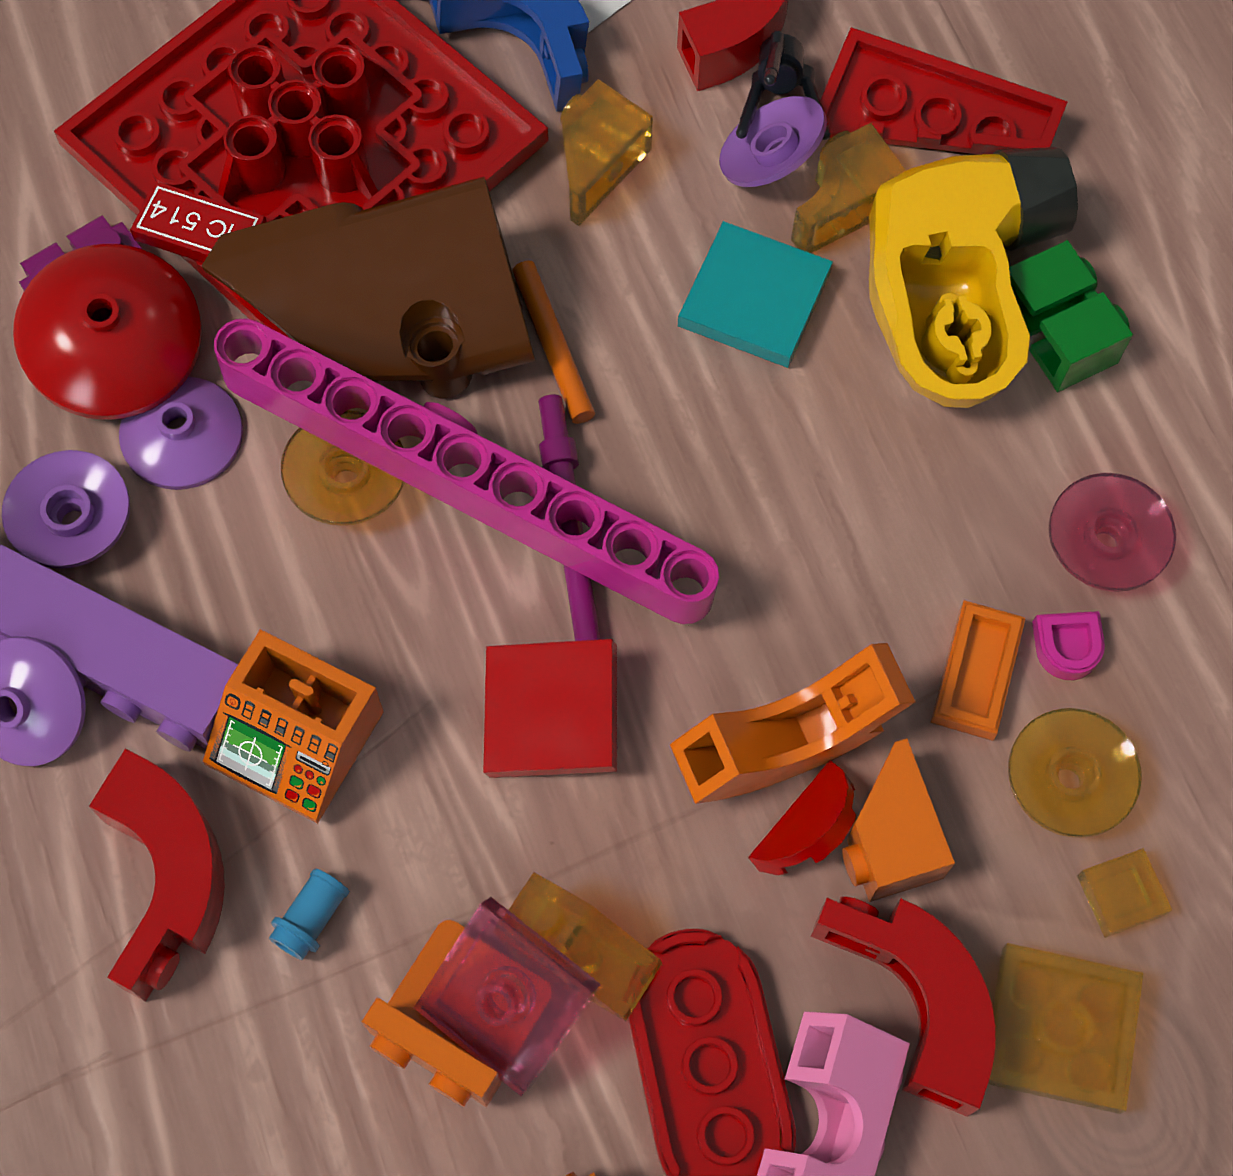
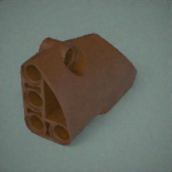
M485 177L365 210L354 203H335L220 235L202 264V268L206 273L229 287L251 304L292 340L372 381H420L424 391L429 395L441 399L452 398L462 393L469 386L475 373L481 372L483 376L536 361L504 239ZM441 357H446L445 359L434 362L435 360Z

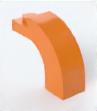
M888 643L871 644L817 682L790 696L753 709L711 714L673 741L670 746L695 804L723 800L769 787L846 754L884 732L883 723L916 701Z

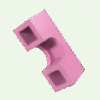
M804 1011L785 1079L805 1088L812 1095L818 1109V1130L810 1147L801 1154L765 1148L757 1176H875L879 1160L884 1152L885 1136L896 1095L903 1080V1068L910 1043L848 1014Z

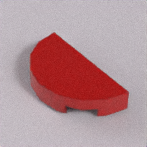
M829 760L748 856L759 872L773 875L787 874L788 872L785 867L797 865L810 857L815 863L824 860L843 842L856 819V813L852 809L855 787L846 773Z

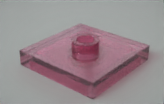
M489 897L479 905L419 998L414 1009L472 1057L498 1072L500 1080L522 1096L532 1087L601 984L498 901Z

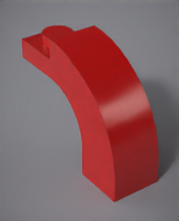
M715 0L679 12L677 49L697 92L728 82L744 74L759 63V52L762 43L774 31H782L789 0Z
M125 748L89 807L105 824L144 844L152 857L155 870V887L150 906L107 976L108 979L120 988L146 1002L153 989L158 991L163 989L172 978L180 961V954L176 951L181 942L204 954L206 953L216 932L223 907L225 889L224 867L217 839L208 821L189 794L162 768Z
M842 896L839 902L826 898L817 917L811 937L873 961L888 969L903 983L915 1004L919 1021L918 1043L902 1090L967 1117L979 1110L994 1063L996 1030L993 1007L987 986L970 953L943 923L922 908L902 898L891 912L888 922L877 918L879 911L874 906L859 899Z

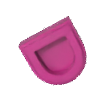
M1099 611L1036 615L1032 621L1038 660L1042 667L1051 675L1063 680L1084 678L1094 670L1103 657L1105 643Z

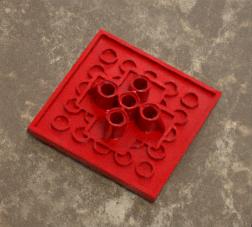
M221 0L54 130L59 144L136 215H138L154 182L157 181L264 215L267 222L342 202L354 203L365 210L480 177H485L490 192L549 141L548 127L396 0ZM181 256L247 318L290 338L251 304L229 287L206 273L202 268V262Z

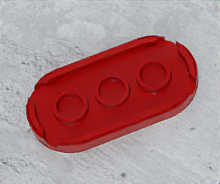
M683 929L658 938L644 951L632 970L627 983L626 1010L656 1153L661 1168L666 1176H757L765 1148L794 1153L796 1147L794 1118L757 969L750 957L738 946L736 948L730 941L723 939L721 935L708 930Z

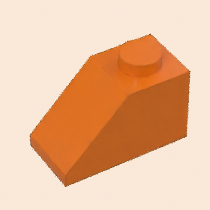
M907 738L894 742L847 838L849 846L842 848L843 860L848 876L855 887L859 885L864 886L869 902L944 879L955 864Z

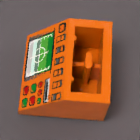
M260 629L225 685L203 763L318 824L384 713L376 687Z

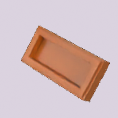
M963 601L957 617L930 723L991 741L995 739L1006 701L1025 617Z

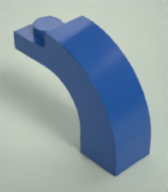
M429 0L439 35L474 28H494L509 32L522 39L532 48L540 61L556 112L578 108L581 84L587 83L589 78L588 64L585 56L589 20L578 0Z

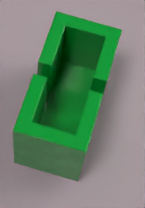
M1068 240L1009 267L1011 287L1030 337L1040 332H1043L1046 337L1031 344L1029 351L1057 393L1119 363L1133 336V333L1130 331L1128 318L1118 305L1110 302L1104 292L1099 294L1096 292L1098 281L1093 266L1087 259L1079 257Z

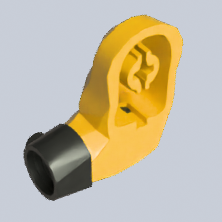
M1056 147L997 150L993 154L951 156L910 168L879 186L869 215V297L876 320L896 366L915 392L944 407L970 408L991 399L1005 389L1027 363L1030 334L1011 287L1009 262L1004 248L1014 251L1067 234L1073 230L1078 211L1077 184L1070 160L1062 149Z

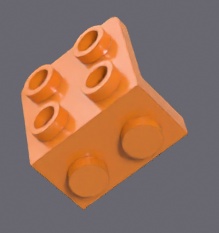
M445 920L436 927L389 1002L386 1003L377 997L361 1022L368 1032L375 1037L369 1047L376 1053L402 1069L406 1068L410 1060L414 1061L434 1074L428 1083L433 1089L462 1107H465L468 1100L472 1098L487 1108L552 1002L555 989L552 981L459 923L453 920Z

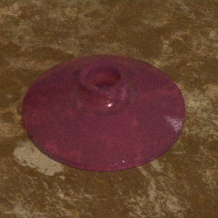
M1098 473L1075 481L1060 494L1049 518L1050 543L1061 565L1079 581L1100 590L1121 592L1134 590L1149 584L1167 567L1175 550L1176 528L1168 506L1152 488L1126 475ZM1105 533L1112 536L1116 542V547L1112 548L1102 544L1096 535Z

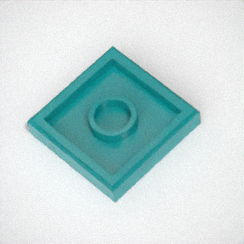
M723 221L678 315L677 326L788 368L831 273L833 261Z

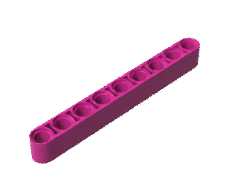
M235 319L226 323L218 330L214 339V352L225 384L236 395L673 622L692 624L704 619L710 612L719 581V571L713 557L704 550L257 321ZM253 353L258 355L253 361L248 363L234 362L244 354ZM297 381L313 383L309 388L302 391L287 389ZM351 408H360L367 411L364 416L358 419L348 420L340 417ZM404 436H415L422 440L412 448H402L394 444ZM458 464H469L478 469L474 474L467 477H458L448 472ZM513 492H524L534 498L524 506L510 505L503 500L508 494ZM577 520L585 523L590 529L581 535H569L559 529V526L566 521ZM623 549H634L641 552L646 560L638 565H628L618 560L615 554ZM679 578L694 579L701 585L703 591L694 595H686L677 591L673 587L672 582Z

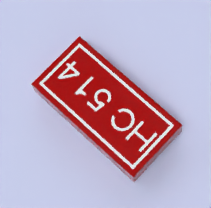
M155 181L130 231L137 242L204 263L220 235L266 223L267 221L264 215Z

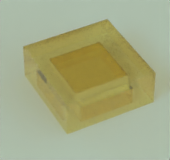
M1144 848L1084 869L1077 875L1104 938L1166 916L1172 911Z

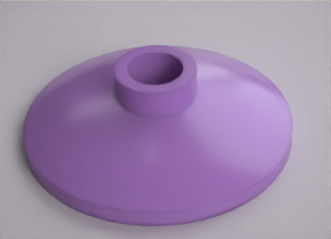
M805 96L781 98L758 108L745 138L740 139L736 136L738 125L727 137L720 153V169L728 181L741 187L762 186L787 176L800 167L820 145L827 127L825 112L817 101Z
M188 377L170 398L155 408L139 415L122 418L119 429L120 448L132 471L149 484L171 490L195 488L217 478L235 459L243 436L242 419L233 399L216 384L196 377ZM187 418L185 424L178 429L166 427L175 419Z
M78 450L53 452L29 463L12 480L3 499L2 524L7 538L21 555L49 568L64 569L78 567L101 557L119 540L129 519L130 497L123 478L114 466L105 459L95 454ZM69 512H82V515L73 523L62 524L64 516Z
M24 636L0 640V758L20 766H38L49 763L64 755L74 745L81 733L86 713V701L82 683L70 661L52 645L36 638ZM9 698H11L17 706V715L13 712L10 706Z

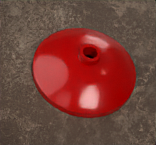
M97 244L70 251L56 258L38 272L25 289L18 303L14 319L13 337L16 354L23 371L36 390L48 401L78 416L100 420H114L139 415L155 408L170 398L183 385L192 372L199 355L202 325L198 306L190 287L179 272L160 257L137 247L121 244ZM108 308L112 310L111 316L105 321L96 322L91 319L92 314L97 309Z

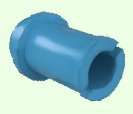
M313 869L310 873V878L283 918L275 917L271 922L275 929L270 935L269 940L299 960H303L309 951L316 953L320 947L316 939L343 898H346L350 891L331 875L319 869Z

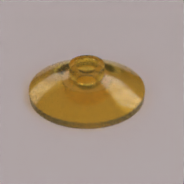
M347 410L340 417L348 420L358 419L366 413ZM300 427L291 436L282 454L281 477L288 497L302 513L316 521L329 525H355L379 516L395 502L405 483ZM398 439L394 444L403 448L400 439ZM343 471H351L357 475L356 479L345 483L337 482L335 477Z
M1064 708L1052 710L1036 717L1017 736L1008 760L1009 783L1019 806L1038 825L1062 836L1085 838L1097 836L1113 829L1132 811L1141 790L1142 773L1140 761L1131 741L1113 722L1088 710ZM1065 769L1073 771L1079 778V787L1075 789L1065 787L1059 780V771Z

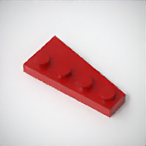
M852 27L848 32L820 99L830 130L829 138L980 155L993 154L995 151L1003 149L1051 147L1068 101Z

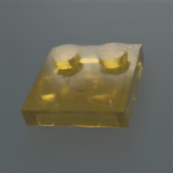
M1007 943L1001 952L993 1005L996 1047L988 1084L1121 1114L1127 1109L1143 973Z

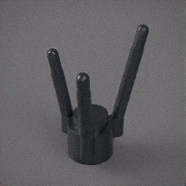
M774 31L762 43L759 52L758 70L752 74L751 89L736 130L738 138L743 139L747 136L761 95L766 89L775 94H786L799 85L802 86L805 97L814 99L822 107L814 83V68L804 64V49L802 43L797 38L783 34L781 31ZM828 124L822 140H827L830 137Z

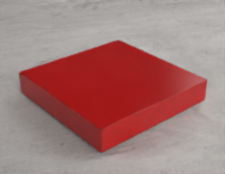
M613 639L486 646L484 774L492 778L617 772V644Z

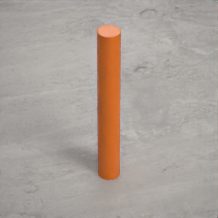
M530 260L520 262L514 266L512 272L572 422L574 424L587 422L595 416V411L535 263Z

